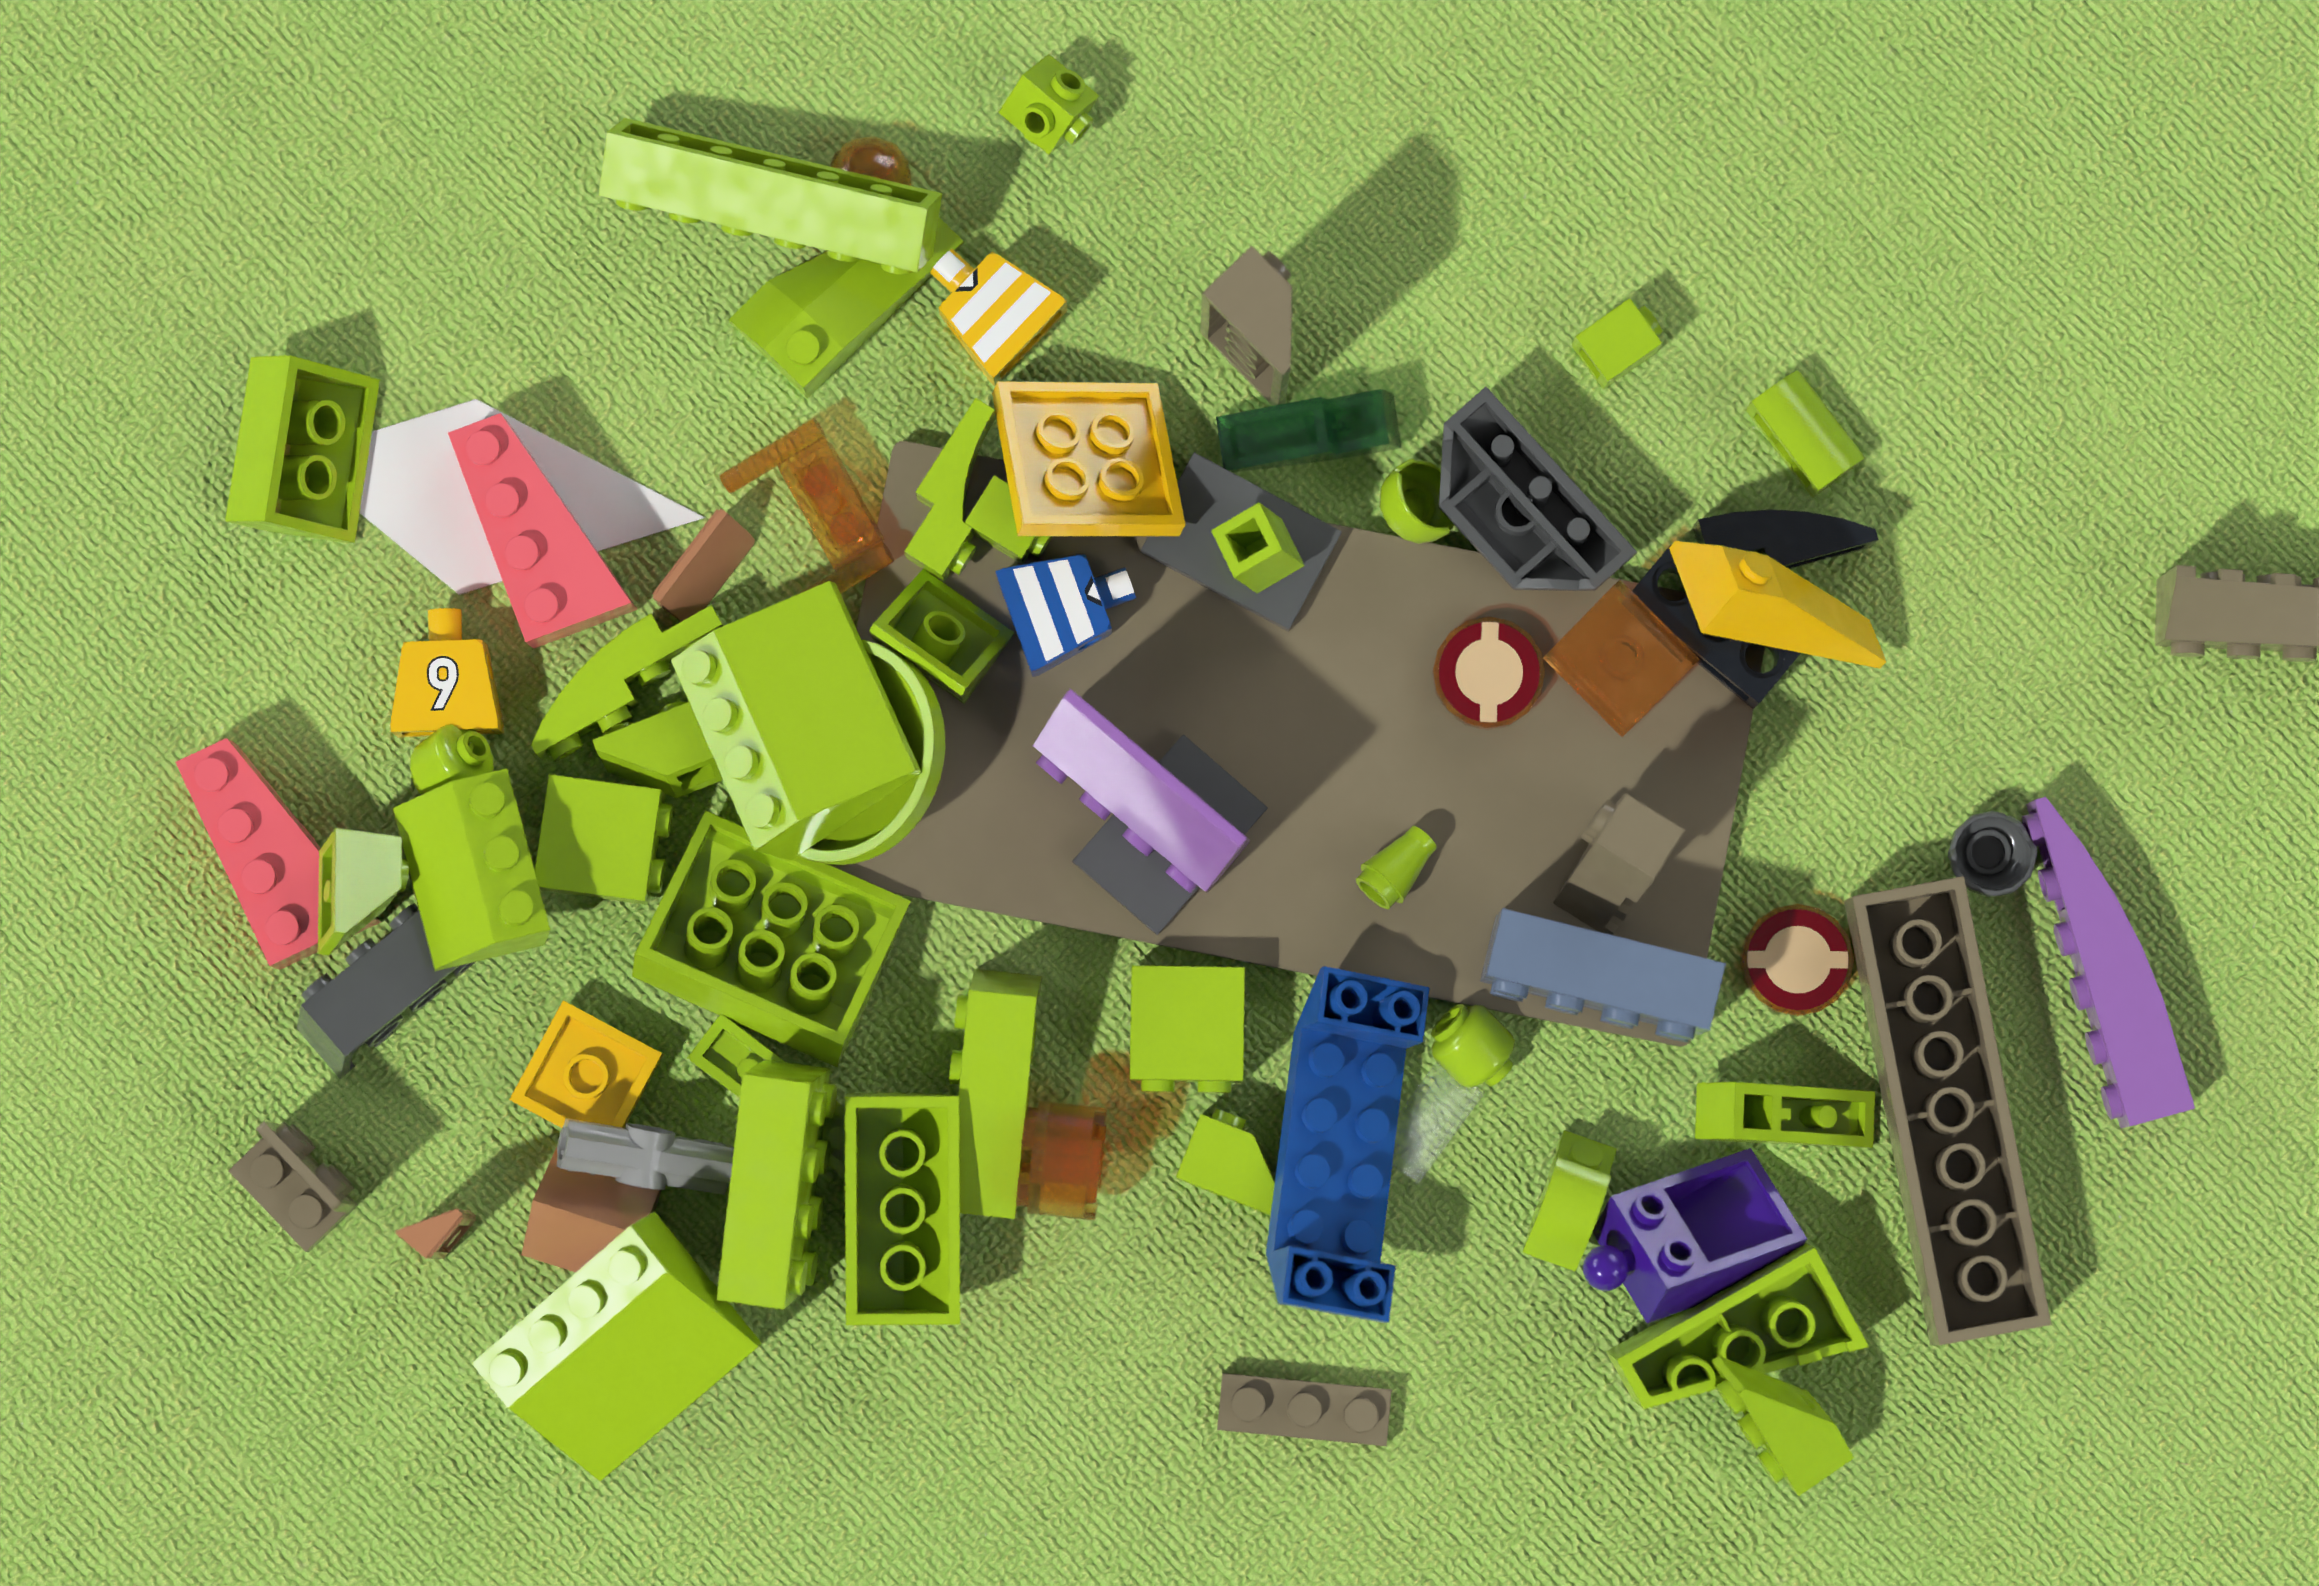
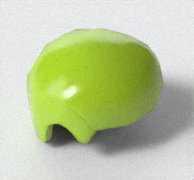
M1411 458L1401 463L1385 478L1380 491L1379 507L1387 525L1402 539L1418 544L1436 541L1449 534L1450 530L1455 526L1439 509L1441 469L1432 462L1418 461Z

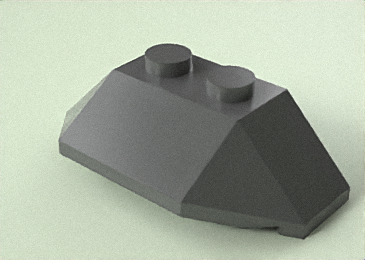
M1484 387L1444 423L1439 509L1513 590L1595 591L1637 554L1632 545L1487 387Z

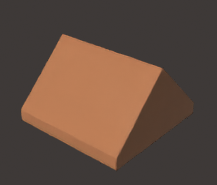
M556 1147L532 1201L521 1255L577 1272L630 1225L654 1212L662 1190L627 1185L616 1181V1177L561 1169L557 1166Z

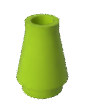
M1411 826L1403 836L1361 864L1362 873L1356 878V883L1369 899L1378 906L1389 910L1395 902L1400 904L1404 902L1427 860L1437 849V846L1423 830L1416 826Z

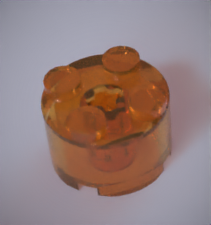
M1039 1101L1038 1108L1028 1107L1023 1127L1022 1150L1032 1151L1031 1163L1023 1162L1022 1171L1019 1172L1016 1206L1027 1207V1214L1096 1221L1098 1203H1096L1097 1190L1101 1185L1107 1126L1105 1121L1108 1108Z

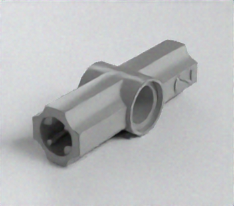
M566 1118L563 1128L560 1130L558 1140L557 1166L568 1171L616 1177V1181L641 1188L665 1190V1186H673L725 1195L731 1179L734 1147L721 1142L716 1143L703 1139L677 1137L675 1132L652 1126L626 1124V1128Z

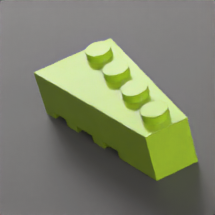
M975 969L968 995L958 994L954 1028L965 1029L963 1051L952 1050L949 1084L959 1085L961 1214L1015 1219L1026 1134L1024 1125L1027 1118L1031 1086L1030 1064H1032L1037 1029L1035 1014L1042 982V976Z
M1805 1243L1803 1246L1695 1307L1664 1318L1606 1352L1632 1400L1643 1409L1715 1390L1716 1386L1723 1382L1722 1377L1712 1362L1718 1356L1766 1374L1795 1365L1802 1366L1820 1361L1824 1357L1845 1351L1860 1350L1869 1347L1817 1250L1815 1247Z

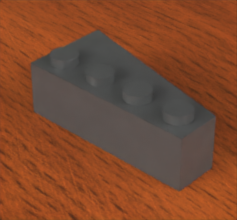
M415 903L404 909L390 922L389 926L393 931L376 944L370 938L353 950L345 959L350 966L334 979L328 974H324L301 994L305 1002L300 1006L297 1030L339 1079L355 1067L352 1062V1056L362 1045L366 1043L369 1048L380 1046L394 1033L393 1030L403 1021L404 1018L401 1015L403 1011L408 1007L412 1012L421 1010L447 985V982L444 980L445 977L450 973H453L456 977L461 976L476 963L473 962L435 971L418 906Z

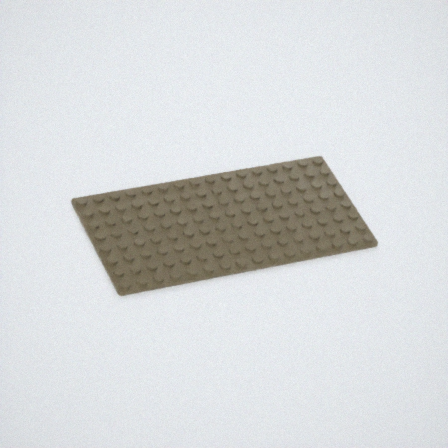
M899 441L893 446L856 627L862 640L878 644L872 639L869 632L871 626L922 570L921 567L906 559L904 551L931 510L930 507L917 500L915 491L943 448L908 441ZM977 455L967 490L965 521L994 475L1008 483L1004 460ZM1331 523L1327 524L1342 531V534L1289 632L1142 554L1141 548L1148 536H1053L1039 558L1030 554L1024 564L1085 554L1094 578L1125 567L1136 599L1106 609L1112 627V634L1045 673L1032 677L995 572L1002 568L1021 564L976 536H973L970 543L977 548L968 565L960 575L951 571L943 583L1014 632V635L965 704L926 678L935 692L943 716L945 757L936 793L925 814L914 829L893 848L872 859L846 865L829 864L898 895L1314 976L1318 975L1321 967L1327 966L1430 987L1428 998L1468 1006L1483 1005L1488 1010L1682 1047L1689 1044L1691 1040H1688V1043L1657 1036L1655 1035L1657 1025L1639 1021L1638 1026H1633V1029L1614 1026L1600 1021L1601 1011L1583 1007V1011L1578 1012V1015L1566 1014L1545 1008L1547 998L1529 993L1527 999H1523V1002L1497 997L1490 994L1492 984L1480 982L1495 917L1502 908L1596 931L1553 904V901L1589 845L1588 842L1581 839V836L1595 813L1605 804L1607 799L1616 804L1625 793L1683 828L1684 832L1637 903L1633 901L1630 906V912L1624 921L1620 922L1613 936L1707 958L1754 709L1623 603L1638 584L1636 582L1609 578L1595 591L1513 590L1480 552L1430 542L1418 544L1404 540L1399 536ZM1658 587L1660 594L1668 600L1679 601L1686 597V592ZM1497 622L1516 629L1531 643L1539 661L1540 677L1534 697L1520 713L1503 721L1480 722L1462 715L1448 702L1440 685L1439 663L1443 650L1454 635L1476 623ZM1755 644L1747 647L1745 660L1752 670L1760 673L1765 646ZM1070 689L1157 762L1164 757L1184 734L1268 807L1244 835L1250 840V843L1212 888L1205 892L1199 887L1158 935L1154 934L1072 862L1113 813L1104 821L1079 800L1085 792L1080 785L1069 776L1060 784L1036 764L1042 753L1033 747V744L1062 698ZM1411 826H1416L1431 837L1437 849L1427 860L1404 902L1401 904L1395 902L1389 910L1378 906L1363 893L1356 883V878L1362 873L1361 864L1403 836Z

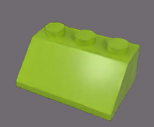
M291 355L251 357L225 522L272 533L355 543L380 379Z
M507 768L448 782L393 808L392 811L398 834L402 837L404 857L409 862V876L435 971L546 944L550 933V926Z

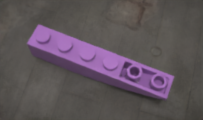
M2046 797L2033 800L2026 804L2029 814L2022 816V823L2035 846L2039 847L2044 869L2038 870L2040 887L2046 902H2055L2060 923L2054 924L2055 939L2063 957L2070 955L2076 977L2069 979L2070 990L2079 1011L2086 1009L2092 1031L2085 1033V1040L2093 1064H2102L2108 1085L2101 1087V1096L2108 1117L2110 1119L2117 1118L2120 1128H2125L2195 1109L2164 999L2143 947L2124 910L2084 845Z

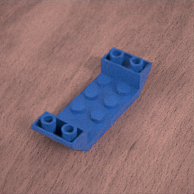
M1327 966L1321 967L1293 1035L1266 1247V1256L1278 1304L1381 1323L1389 1322L1396 1266L1380 1262L1406 1049L1423 1043L1430 987Z

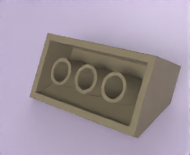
M1251 246L1202 293L1200 333L1278 412L1286 404L1291 370L1292 286L1287 280L1292 275L1273 253L1267 251L1262 256Z

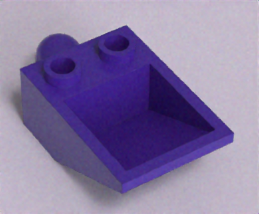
M1749 1148L1612 1195L1592 1232L1600 1246L1595 1247L1586 1255L1583 1262V1274L1592 1287L1601 1291L1614 1290L1624 1284L1648 1324L1695 1307L1803 1246L1807 1241V1237L1756 1155Z

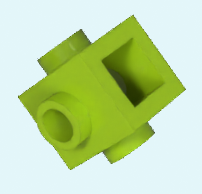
M1048 54L1021 76L998 113L1020 130L1029 142L1039 146L1050 155L1065 141H1068L1073 146L1084 136L1094 121L1088 113L1100 95L1086 85L1077 73L1067 69L1052 55Z

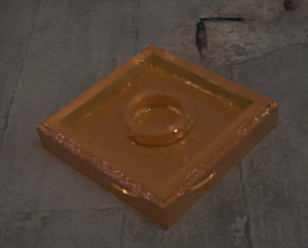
M1621 580L1614 584L1543 657L1621 737L1629 732L1700 660Z

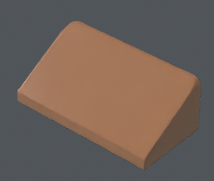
M721 508L720 510L717 509L652 593L653 599L660 607L680 622L705 609L755 543L753 536Z
M454 1209L398 1229L395 1233L424 1258L445 1259L474 1224L476 1215L470 1210Z

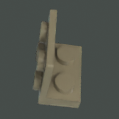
M263 1121L256 1128L263 1138L228 1171L305 1252H310L358 1206L348 1195L355 1187L334 1165L331 1164L328 1167L324 1163L321 1165L317 1163L310 1155L316 1148L315 1145L294 1124L289 1126L285 1122L278 1124Z

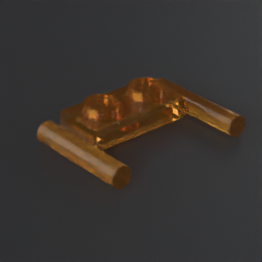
M812 418L719 475L726 490L732 494L778 466L787 486L835 572L800 593L825 582L832 581L836 583L840 594L894 562L893 555L883 542L884 537L835 448L832 443L827 441L821 425L815 418Z

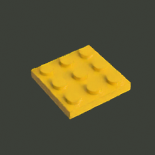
M997 381L992 397L1018 536L1181 535L1186 524L1158 383Z

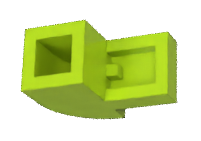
M1563 1130L1546 1185L1535 1208L1522 1253L1576 1272L1595 1227L1609 1186L1610 1172L1617 1148Z

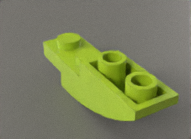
M712 605L664 632L650 613L603 646L577 671L543 718L531 743L536 755L542 760L550 755L555 762L562 760L584 746L580 738L598 728H601L603 734H605L615 725L632 720L633 716L630 710L640 704L629 685L639 681L641 687H645L663 678L671 672L668 666L671 659L713 630L722 627L723 624Z

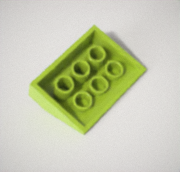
M825 582L715 629L671 659L754 851L792 860L921 773L920 767L835 582Z
M705 810L635 952L632 977L717 1015L723 1014L735 1023L838 1068L862 1017L911 901L826 863L812 861L800 856L787 860L754 851L744 827Z
M654 1211L624 1230L472 1362V1365L508 1409L597 1480L602 1481L760 1347L762 1342L729 1302L717 1300L718 1288Z

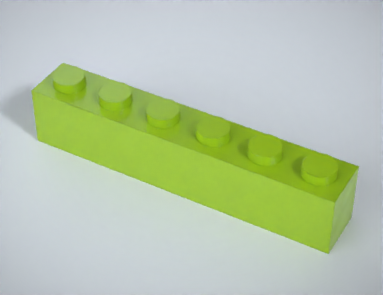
M623 118L606 133L598 195L615 199L616 204L624 209L642 211L652 208L669 212V218L678 222L698 223L702 220L721 225V229L728 234L750 236L756 233L774 238V242L777 245L785 248L802 249L810 246L827 250L829 257L839 261L854 262L864 259L880 263V267L884 271L900 275L911 274L913 271L918 272L933 257L942 193L629 118Z

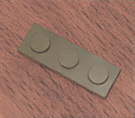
M1222 1373L1217 1430L1387 1446L1392 1389Z

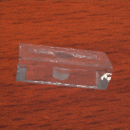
M1436 1061L1399 1112L1392 1167L1416 1185L1419 1184L1485 1092L1477 1086L1472 1088L1465 1087L1456 1082Z

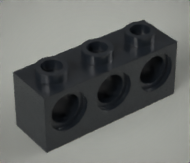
M1668 547L1623 603L1754 709L1801 653L1765 646L1771 651L1774 664L1772 670L1759 673L1752 670L1745 660L1747 647L1755 645L1754 643L1701 633L1687 594L1685 598L1679 601H1671L1664 598L1658 590L1657 583L1660 576L1667 573L1679 575Z

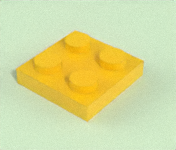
M563 1000L509 1100L563 1128L566 1118L625 1128L664 1054Z

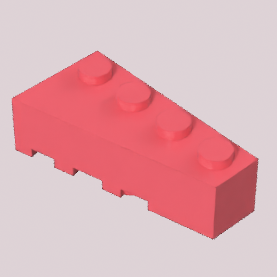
M501 413L448 432L524 640L529 646L535 649L638 610L513 427Z
M228 738L176 761L175 763L269 966L281 970L317 953L319 850L321 848L315 842L316 840L289 810L281 797L238 744ZM376 917L356 934L381 923V920Z

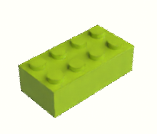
M764 1059L742 1075L717 1300L784 1310L799 1295L803 1294L805 1285L812 1286L814 1283L818 1255L817 1252L809 1251L812 1230L820 1229L824 1211V1197L816 1196L818 1174L825 1175L827 1172L831 1149L830 1141L822 1140L825 1118L832 1119L837 1100V1085L829 1084L830 1068Z

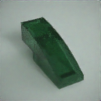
M1383 389L1330 399L1324 397L1311 398L1216 417L1223 468L1230 472L1307 464L1402 448L1394 394Z

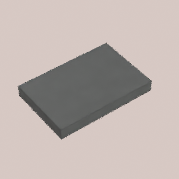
M1194 452L1177 482L1186 524L1181 535L1148 536L1141 548V553L1289 632L1339 540L1342 531ZM1260 502L1282 518L1305 566L1257 594L1233 577L1211 530Z
M1184 734L1158 762L1243 835L1249 831L1268 809L1266 805ZM1113 814L1072 862L1154 934L1158 935L1199 886L1190 894L1165 873L1172 863L1155 849L1146 857L1122 836L1128 826Z

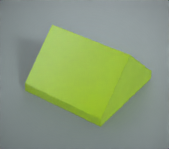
M925 569L920 571L878 617L869 630L875 642L898 652L910 660L926 678L963 704L966 703L1014 635V632Z

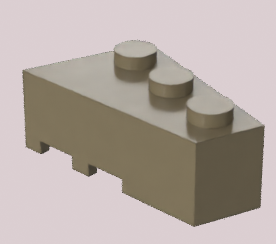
M1626 793L1616 804L1607 799L1605 804L1597 810L1582 834L1581 839L1588 842L1589 845L1553 901V904L1596 931L1613 935L1620 922L1624 921L1630 912V906L1633 901L1637 903L1655 879L1683 834L1684 829Z

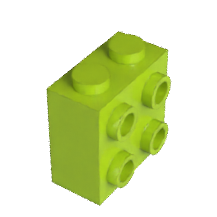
M549 774L535 865L539 889L542 891L650 905L651 893H661L663 886L665 860L656 858L659 837L668 838L670 835L673 804L665 803L666 794L661 789Z
M1131 965L1130 1081H1141V1092H1175V1082H1198V1093H1231V1083L1243 1082L1245 967Z

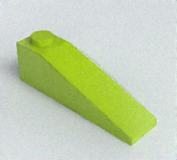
M939 217L933 257L918 272L913 271L911 274L906 275L889 273L881 269L880 263L864 259L854 262L839 261L829 257L826 251L768 280L728 320L808 399L932 276L930 272L935 264L949 250L954 249L957 251L964 244V241Z

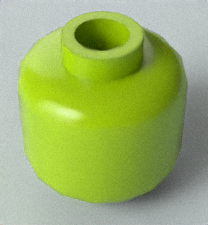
M445 725L415 746L410 757L411 779L421 795L454 780L494 771L493 755L487 740L475 730H460L454 725Z
M1464 1004L1454 1006L1440 1018L1431 1031V1036L1434 1038L1431 1047L1434 1059L1462 1087L1473 1088L1483 1083H1486L1489 1087L1494 1086L1513 1067V1062L1509 1058L1515 1046L1514 1037L1483 1005H1472L1467 1008Z

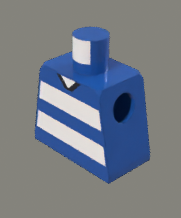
M1085 554L1007 567L995 571L1032 677L1045 673L1112 634V627L1106 609L1136 599L1125 567L1094 578Z

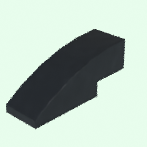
M1770 509L1732 512L1698 519L1693 526L1697 543L1725 546L1768 555L1788 569L1867 549L1879 540L1874 528L1843 518L1805 511Z

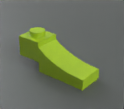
M976 397L915 491L917 500L930 507L931 510L904 551L906 559L925 569L943 582L946 581L951 571L960 575L977 548L970 543L974 536L973 528L964 523L966 496L978 452L996 419L995 409Z

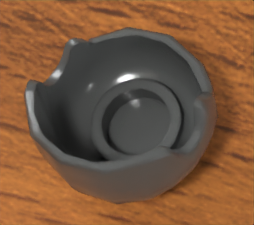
M1988 811L1971 815L1953 832L1948 858L1954 875L1956 877L1964 876L1966 889L1990 898L2012 894L2031 877L2037 858V847L2025 826L2019 820L2001 812Z

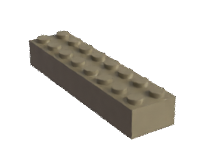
M1964 876L1852 896L1845 900L1844 903L1930 1345H1944L2052 1325Z

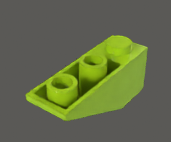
M1721 1356L1712 1360L1723 1379V1382L1716 1386L1717 1391L1734 1415L1740 1412L1743 1413L1744 1416L1737 1420L1736 1423L1755 1450L1761 1446L1764 1450L1756 1455V1457L1775 1484L1785 1479L1799 1497L1854 1459L1835 1423L1807 1390Z

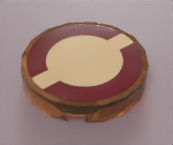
M1489 616L1468 620L1448 634L1437 650L1432 676L1438 699L1454 718L1466 726L1490 730L1508 727L1528 714L1541 695L1545 668L1542 652L1530 633L1512 621Z
M1793 904L1777 907L1755 922L1743 940L1739 961L1745 985L1762 1005L1774 1013L1798 1017L1818 1013L1839 999L1850 982L1854 958L1850 938L1835 918L1820 908Z

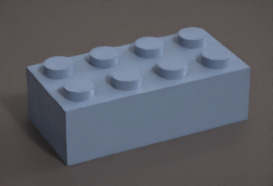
M1502 908L1495 917L1480 982L1492 984L1490 994L1497 997L1523 1002V999H1527L1529 993L1547 998L1545 1004L1547 1009L1578 1015V1012H1582L1583 1007L1601 1011V1022L1633 1029V1026H1638L1639 1021L1657 1025L1655 1032L1657 1036L1688 1043V1040L1694 1039V1035H1701L1711 1028L1726 963Z

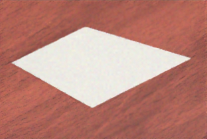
M477 399L372 431L360 507L361 515L459 595L502 582L500 572L448 432L501 413L513 427L597 551L705 518Z

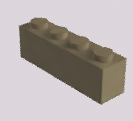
M2176 565L2157 579L2155 646H2170V655L2179 657H2201L2205 655V648L2227 649L2226 657L2231 659L2261 658L2262 650L2283 651L2282 660L2316 661L2317 653H2319V577L2313 578V585L2301 584L2302 577L2296 576V574L2284 573L2259 575L2256 582H2245L2243 570L2218 569L2217 572L2201 573L2200 578H2196V566Z

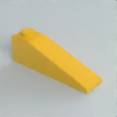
M1674 541L1669 547L1701 633L1879 669L1887 662L1870 619L1768 555L1719 545Z

